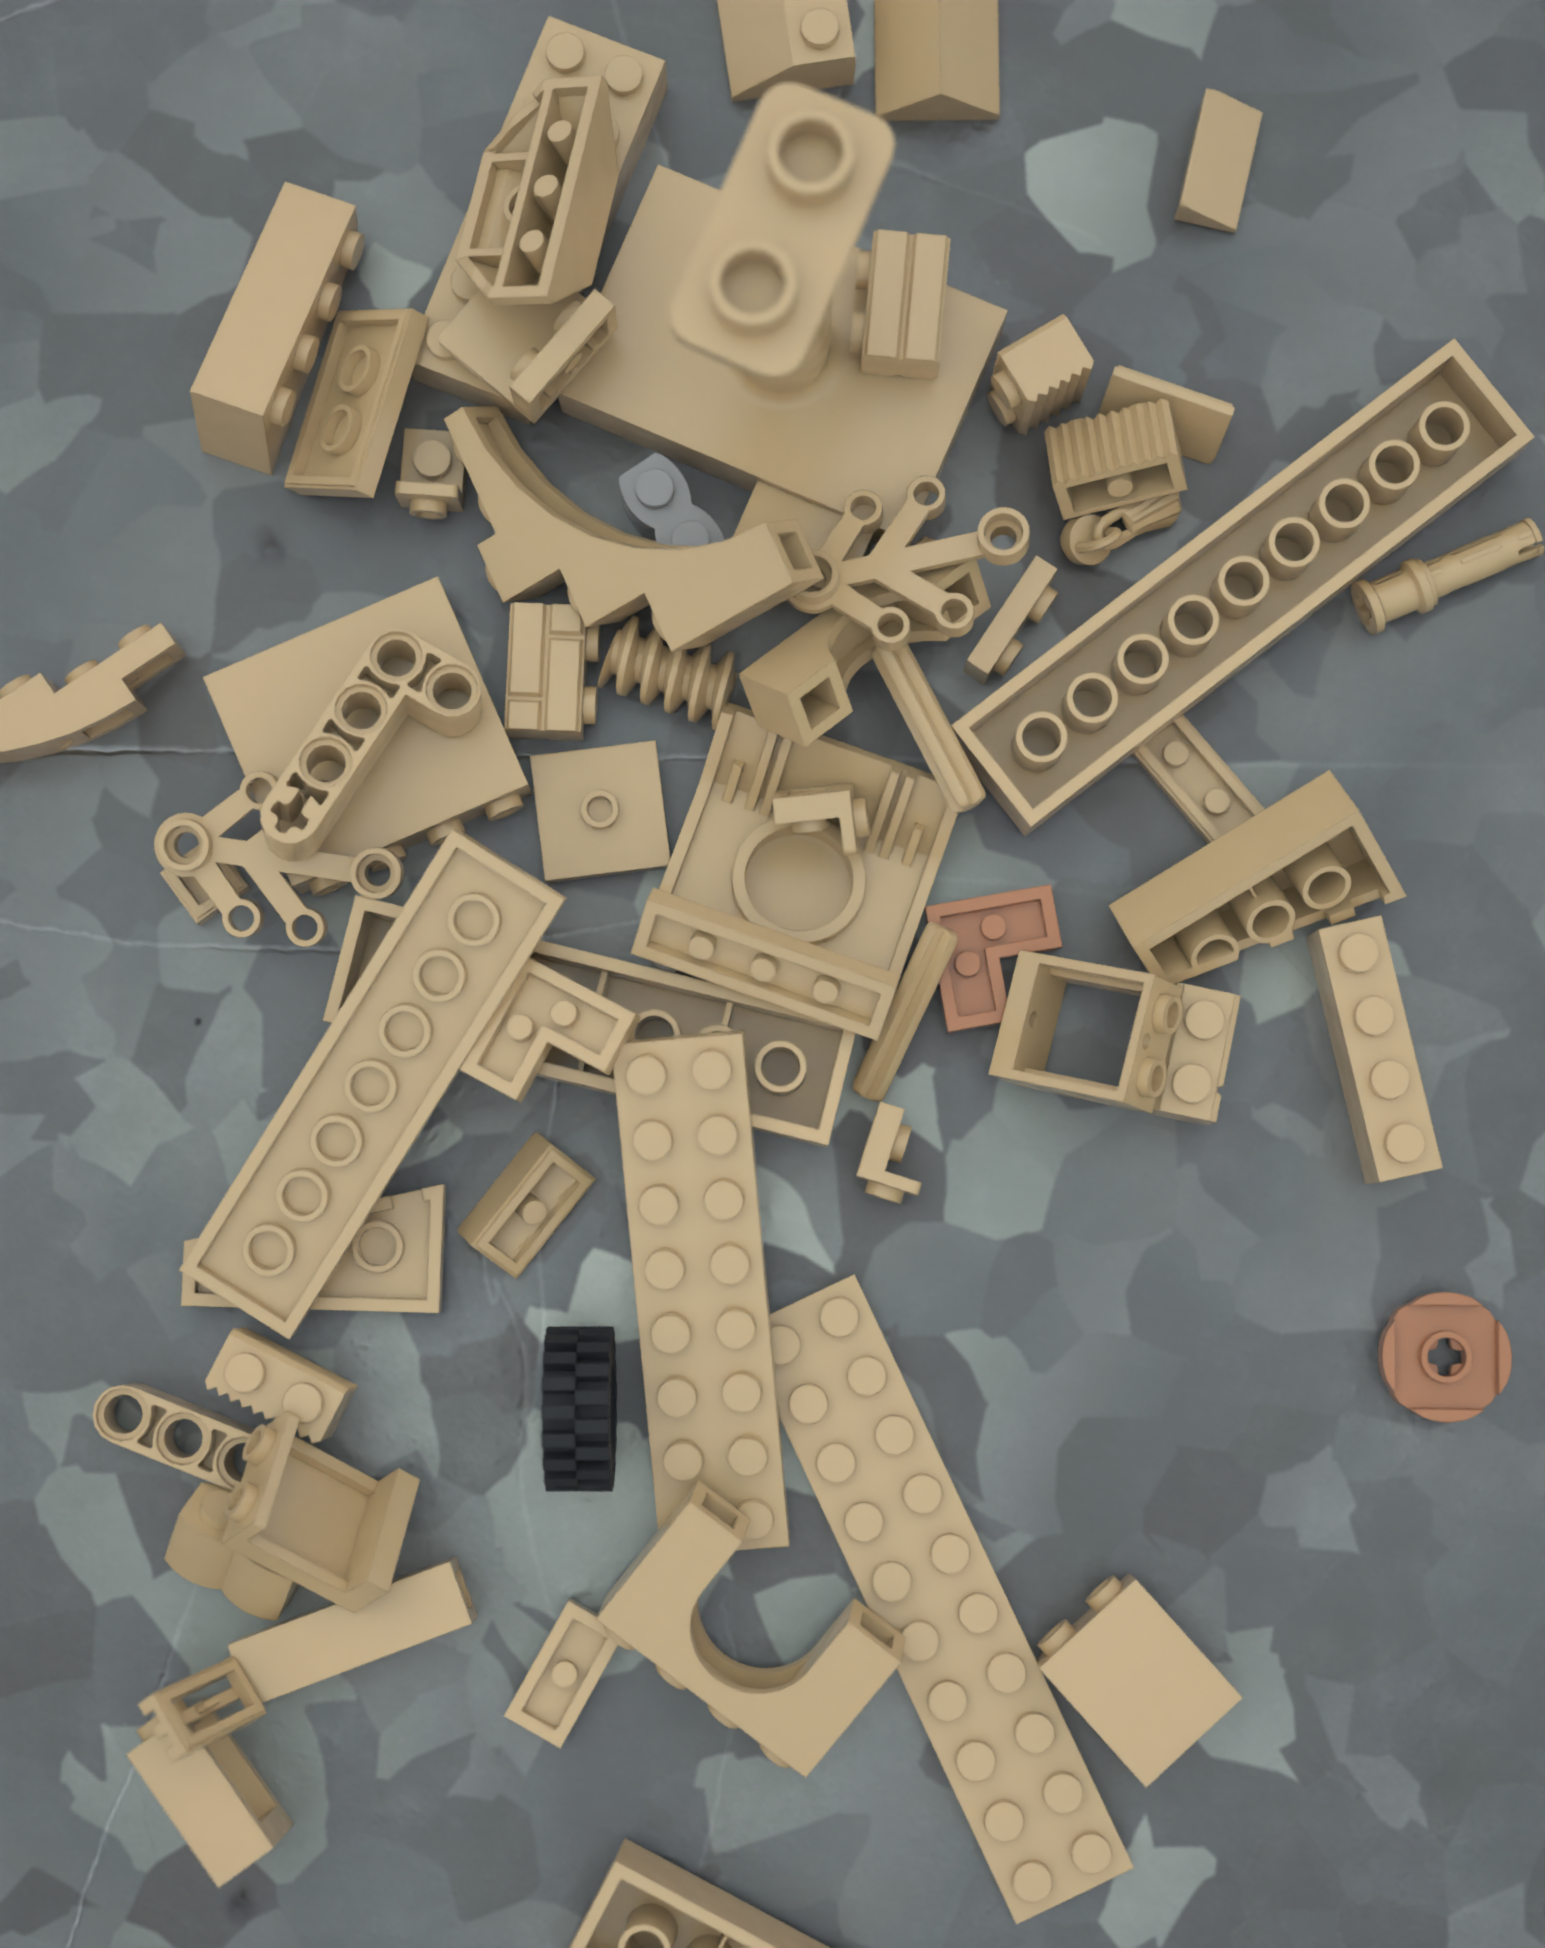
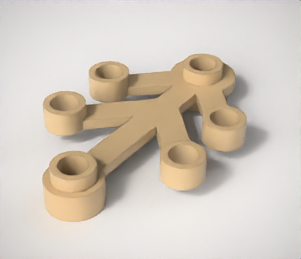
M920 476L914 479L908 486L906 502L868 556L845 560L860 534L874 532L883 521V506L880 497L870 490H857L847 497L844 503L843 516L819 550L811 549L826 581L825 586L816 592H810L805 589L787 599V601L795 609L811 614L822 613L832 608L872 631V638L879 648L885 651L900 650L908 643L911 636L910 620L907 614L897 607L882 608L852 589V587L875 582L935 617L936 626L942 634L948 637H960L968 633L974 623V607L971 600L961 593H947L915 573L983 558L992 564L1000 566L1014 564L1024 557L1029 548V524L1026 518L1017 510L1000 507L989 511L982 517L976 532L909 546L924 522L940 516L946 506V493L942 482L933 476ZM922 491H932L938 496V499L933 504L921 505L916 502L915 497ZM859 505H870L875 509L874 514L867 519H858L852 514L853 510ZM999 535H1008L1015 540V544L1006 550L997 549L991 542ZM952 607L961 608L966 613V617L958 623L948 622L942 615L947 609ZM888 621L898 622L903 627L902 631L894 637L884 636L880 633L879 629L881 625Z
M264 771L251 772L245 776L239 790L203 817L194 813H179L169 817L159 827L154 840L155 854L159 863L173 875L195 877L222 913V923L229 934L239 938L255 935L264 924V912L257 902L251 899H241L218 863L243 866L286 923V934L290 941L301 947L319 944L327 934V921L320 911L307 908L281 872L352 882L354 889L360 895L369 899H383L392 896L400 889L405 875L403 863L398 855L382 847L367 848L356 857L316 851L307 859L289 862L278 858L270 851L265 841L263 830H260L247 841L221 837L253 809L261 810L263 803L256 802L250 794L252 783L259 778H263L270 783L272 789L278 781L276 776ZM305 796L302 799L303 807L308 801V799L305 798ZM301 813L292 823L286 822L283 819L279 822L281 831L284 834L292 826L301 830L305 828ZM188 832L194 834L199 841L197 853L190 858L182 855L178 848L180 837ZM378 860L385 862L390 868V878L381 886L372 883L368 877L370 865ZM242 905L248 907L254 915L252 926L245 931L238 929L234 925L232 918L235 909ZM303 915L311 916L317 923V933L309 940L301 938L296 931V923Z

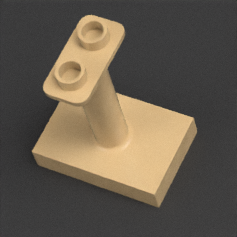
M788 82L778 84L768 90L759 102L721 190L659 164L657 165L601 291V294L615 305L618 329L558 396L562 412L750 492H753L759 480L843 516L844 503L851 493L863 489L870 490L880 497L883 506L882 524L874 532L873 544L876 545L906 502L907 489L910 483L920 476L940 478L1001 338L1008 310L946 285L937 378L927 380L905 378L901 375L864 374L860 371L862 352L849 351L853 312L866 313L868 290L855 289L858 252L862 250L855 247L892 163L895 148L893 132L885 121L872 113L807 86ZM920 492L915 497L916 502L921 505H928L933 492ZM859 505L853 510L852 514L858 519H867L874 514L875 509L870 505Z

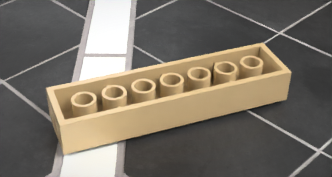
M355 895L323 1021L329 1024L333 1022L400 914L403 906ZM545 941L539 942L530 957L531 959L640 1017L629 1039L744 1030L753 1130L828 1148L856 1033L712 982ZM552 1046L536 1075L616 1096L614 1069L610 1075H607L555 1046Z

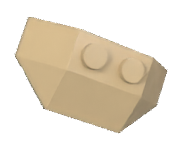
M603 75L544 79L532 93L535 99L509 120L483 152L455 260L493 306L553 304L591 286L593 283L618 180L608 85Z

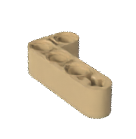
M397 628L379 633L370 642L264 800L260 810V822L270 851L278 858L289 862L302 861L311 857L320 848L407 715L437 733L448 737L461 736L470 732L478 724L482 714L481 682L476 672L465 663L410 631ZM393 657H403L409 659L414 664L413 669L402 676L388 675L381 670V666ZM451 689L462 691L469 697V701L458 709L441 707L435 700L442 692ZM358 709H369L375 711L380 716L373 726L366 729H357L345 722L347 717ZM323 761H334L340 763L345 768L343 774L332 782H320L310 775L312 769ZM300 792L308 799L304 807ZM301 813L305 828L301 830L292 826L286 834L282 833L279 822L283 819L286 822L292 823Z

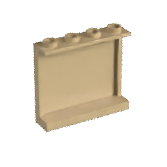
M438 576L203 677L244 775L247 776L255 771H264L273 774L279 779L370 642L379 633L397 628L410 631L465 663L476 672L481 682L482 714L478 724L464 735L448 737L437 733L407 715L317 851L356 857L367 848L382 847L393 851L403 861L407 858L404 849L427 839L430 846L441 845L453 828H457L465 833L464 823L485 814L489 821L507 817L524 807L522 798L533 794ZM393 657L381 666V670L391 676H402L409 673L413 669L414 664L409 659ZM451 689L442 692L435 701L441 707L458 709L469 701V697L462 691ZM358 709L353 711L345 722L351 727L366 729L373 726L380 716L375 711L369 709ZM323 761L312 769L310 775L318 781L332 782L343 774L345 768L340 763L334 761ZM263 778L255 780L250 788L255 801L258 803H263L272 790L270 783ZM378 860L373 862L370 868L372 872L389 868V866L385 862ZM286 873L293 888L301 894L311 890L313 897L331 893L349 883L346 881Z

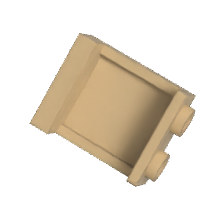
M287 1411L268 1425H259L245 1444L242 1458L247 1461V1465L241 1482L234 1488L225 1505L224 1515L229 1518L221 1544L355 1613L387 1594L390 1590L420 1479L400 1468L379 1481L295 1437L300 1417Z
M1130 1573L1121 1581L1112 1575L1097 1586L1086 1598L1085 1602L1091 1608L1073 1625L1066 1619L1062 1620L1039 1641L1037 1646L1043 1652L1036 1658V1664L1141 1783L1147 1787L1243 1697Z

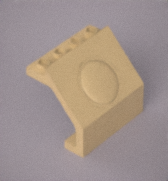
M726 701L717 723L700 782L659 889H652L646 901L631 954L878 1041L958 813H955L949 807L932 773L821 735L807 747H804L758 726L752 710ZM853 782L855 799H867L870 836L860 837V848L857 854L844 855L840 818L829 819L830 828L825 830L794 833L792 832L791 823L775 825L772 798L779 790Z

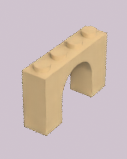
M698 1480L608 1592L596 1620L604 1625L605 1632L616 1644L627 1650L636 1649L656 1664L658 1673L670 1685L681 1690L687 1688L705 1701L712 1715L720 1723L731 1729L739 1727L759 1742L761 1750L773 1763L782 1768L792 1767L806 1778L900 1665L906 1637L854 1598L818 1643L806 1655L795 1662L781 1667L758 1668L739 1663L725 1655L711 1641L703 1627L699 1613V1596L743 1542L750 1519Z

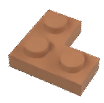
M1051 884L925 906L924 908L927 924L930 922L938 923L958 934V943L938 983L947 1033L1001 1024L1007 996L1000 960L1018 957L1019 950L1041 953L1062 948Z

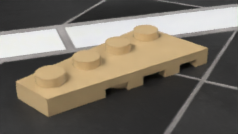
M446 1184L379 1198L312 1305L311 1310L442 1313ZM198 1238L184 1241L183 1262ZM184 1273L182 1274L181 1306L237 1307Z

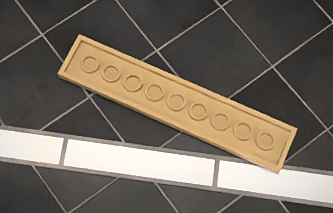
M855 1274L771 1313L770 1321L779 1418L869 1610L906 1637L902 1661L897 1667L898 1673L1016 1925L1133 1869L1134 1866L1044 1675L1036 1664V1658Z

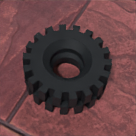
M555 1326L546 1328L541 1384L542 1466L546 1492L613 1491L617 1446V1365L613 1326Z

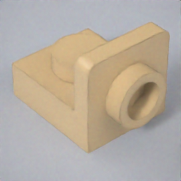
M404 428L400 481L395 482V496L401 508H409V514L414 517L444 519L447 517V511L464 512L467 469L454 453L452 446L453 438L449 431Z
M853 782L779 790L772 798L775 825L791 823L792 832L794 833L825 830L830 828L829 819L840 818L844 855L857 854L860 848V837L870 836L867 799H855Z
M880 1101L855 1177L868 1181L864 1193L901 1204L904 1193L918 1196L922 1183L885 1170L888 1160L901 1163L912 1127L901 1123L905 1109Z

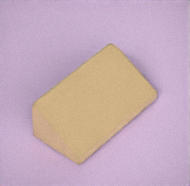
M1206 88L1198 113L1174 220L1231 233L1236 232L1263 112L1220 91Z
M1121 365L1115 366L1098 412L1099 414L1106 416L1111 410L1119 413L1123 407L1128 408L1131 405L1147 403L1148 401L1156 404L1160 398L1166 399L1169 402L1178 434L1181 455L1205 464H1211L1214 461L1234 413L1235 407L1232 406L1233 404Z
M535 1132L461 1223L458 1233L472 1247L517 1279L596 1178L542 1135Z

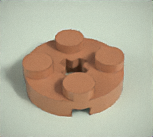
M1427 1293L1417 1296L1407 1304L1396 1308L1382 1331L1378 1346L1380 1374L1393 1400L1419 1417L1438 1422L1464 1421L1482 1412L1483 1408L1492 1402L1496 1394L1500 1395L1508 1382L1511 1372V1345L1508 1335L1500 1322L1496 1321L1490 1311L1482 1307L1483 1305L1475 1299L1458 1293ZM1448 1338L1450 1349L1460 1351L1461 1360L1460 1363H1454L1449 1366V1375L1441 1376L1438 1375L1437 1365L1428 1362V1352L1437 1348L1439 1339Z

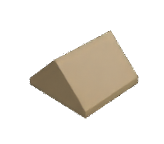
M874 0L875 115L883 121L999 120L998 0Z

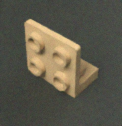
M479 289L440 333L438 340L447 352L535 424L618 329L615 305L596 289L587 298L576 292L553 304L493 306Z

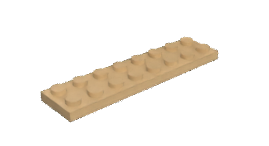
M453 828L179 1270L282 1336L290 1339L296 1333L458 1074L468 1053L567 898L459 829Z
M744 1030L629 1039L624 1044L613 1069L658 1530L699 1480L750 1519L743 1542L737 1550L789 1547L790 1528Z

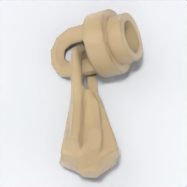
M1179 492L1119 506L1102 517L1095 514H1086L1071 518L1064 526L1060 535V545L1064 554L1075 564L1096 565L1105 560L1112 549H1117L1133 537L1148 531L1170 527L1182 512ZM1122 518L1126 530L1122 532L1120 528L1110 527L1109 525Z

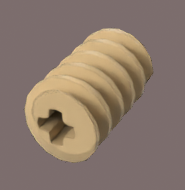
M633 615L624 627L616 632L606 655L597 687L602 688L615 674L616 692L618 695L626 697L636 684L640 683V703L650 705L661 692H664V712L674 714L686 700L688 701V721L697 723L710 709L712 710V730H716L721 711L726 701L730 702L737 681L738 673L735 672V653L727 651L715 665L711 663V644L699 647L693 656L687 654V649L671 652L669 647L663 646V639L655 627L645 639L639 637V617Z

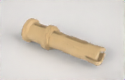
M1527 517L1503 530L1487 535L1426 562L1420 559H1407L1400 563L1399 570L1371 582L1360 579L1351 584V596L1355 610L1369 633L1373 635L1385 630V624L1413 611L1424 614L1433 610L1434 606L1438 604L1439 597L1499 573L1516 564L1543 555L1544 546L1541 543L1534 545L1536 542L1543 541L1542 535L1535 522Z

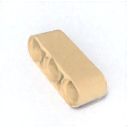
M140 1383L110 1387L99 1396L93 1410L95 1428L102 1437L114 1444L231 1491L242 1480L243 1476L234 1467V1452L240 1444L247 1442L256 1428ZM124 1395L135 1398L142 1408V1420L133 1431L121 1427L115 1417L116 1404ZM183 1419L195 1422L202 1432V1445L193 1455L185 1454L175 1444L174 1431L178 1423Z

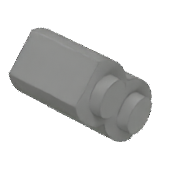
M655 452L619 476V485L626 514L633 527L645 539L668 545L695 546L725 540L720 528L711 516L692 504L691 493L684 476L665 456Z

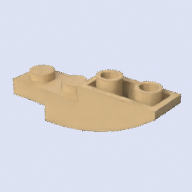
M162 623L153 628L150 625H144L124 636L118 643L120 650L101 663H98L97 660H91L71 671L65 678L67 685L60 690L42 673L37 674L33 678L27 674L12 680L0 690V763L24 761L55 754L90 742L147 712L148 709L135 692V689L187 656L174 635Z

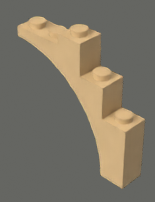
M498 406L461 407L444 418L453 438L452 446L458 460L466 467L478 494L479 508L496 533L477 546L486 564L487 578L493 588L498 591L503 603L536 599L566 582L569 601L573 609L582 617L586 627L621 622L650 605L653 625L661 638L667 642L670 651L673 652L704 647L824 579L797 519L765 522L727 540L700 546L668 545L627 534L586 513L555 488L522 450Z

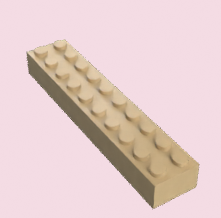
M1452 339L952 724L951 727L977 777L1026 837L1343 592L1353 582L1365 575L1515 459L1534 439V435L1456 339Z

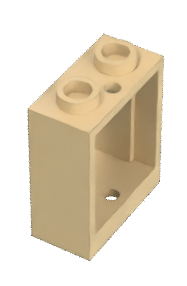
M1019 950L988 1074L1017 1086L1152 1114L1156 1097L1161 1094L1166 1083L1167 1067L1165 1059L1171 1035L1179 1027L1182 1018V1002L1180 998L1183 988L1155 974ZM1067 983L1141 996L1119 1086L1045 1072Z
M204 1697L203 1699H201L200 1701H198L196 1704H198V1703H200V1702L206 1700L207 1698ZM183 1699L173 1704L178 1713L188 1709ZM214 1712L186 1726L190 1735L221 1719ZM156 1716L136 1730L143 1742L126 1755L219 1888L273 1849L294 1823L232 1734L171 1763L165 1751L171 1748L173 1743L168 1735L158 1740L151 1729L160 1722Z

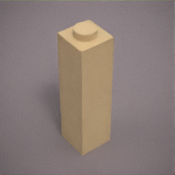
M453 1556L392 1579L390 1590L387 1594L355 1613L331 1602L241 1636L228 1644V1648L231 1654L230 1657L234 1656L255 1693L261 1703L472 1624L478 1617L457 1556Z

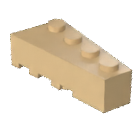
M284 182L190 390L201 452L272 476L307 378L314 365L328 321L331 322L338 310L342 295V283L348 269L354 270L362 255L365 235L358 232L356 205Z
M1328 770L1108 906L1148 972L1176 984L1237 961L1239 951L1259 943H1268L1272 948L1293 940V930L1325 918L1332 925L1356 916L1354 907L1378 898H1381L1386 905L1407 896L1359 809L1332 772Z

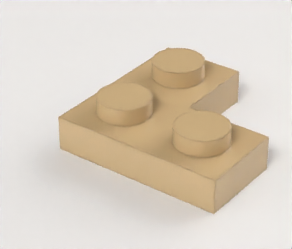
M529 958L459 1070L522 1103L552 1046L610 1075L624 1044L631 1037L640 1017Z

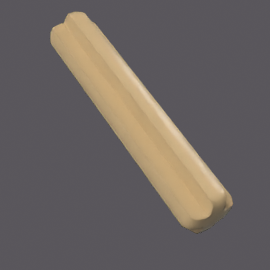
M908 643L897 651H885L877 646L872 652V658L949 807L955 813L971 810L986 797V792Z
M934 922L926 925L897 986L878 1041L872 1040L853 1080V1090L860 1096L876 1102L884 1099L958 943V934L952 929Z

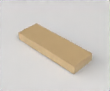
M1184 715L1132 754L1207 844L1265 810Z

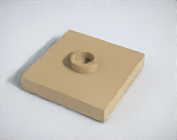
M656 740L530 756L546 883L667 868L671 857Z

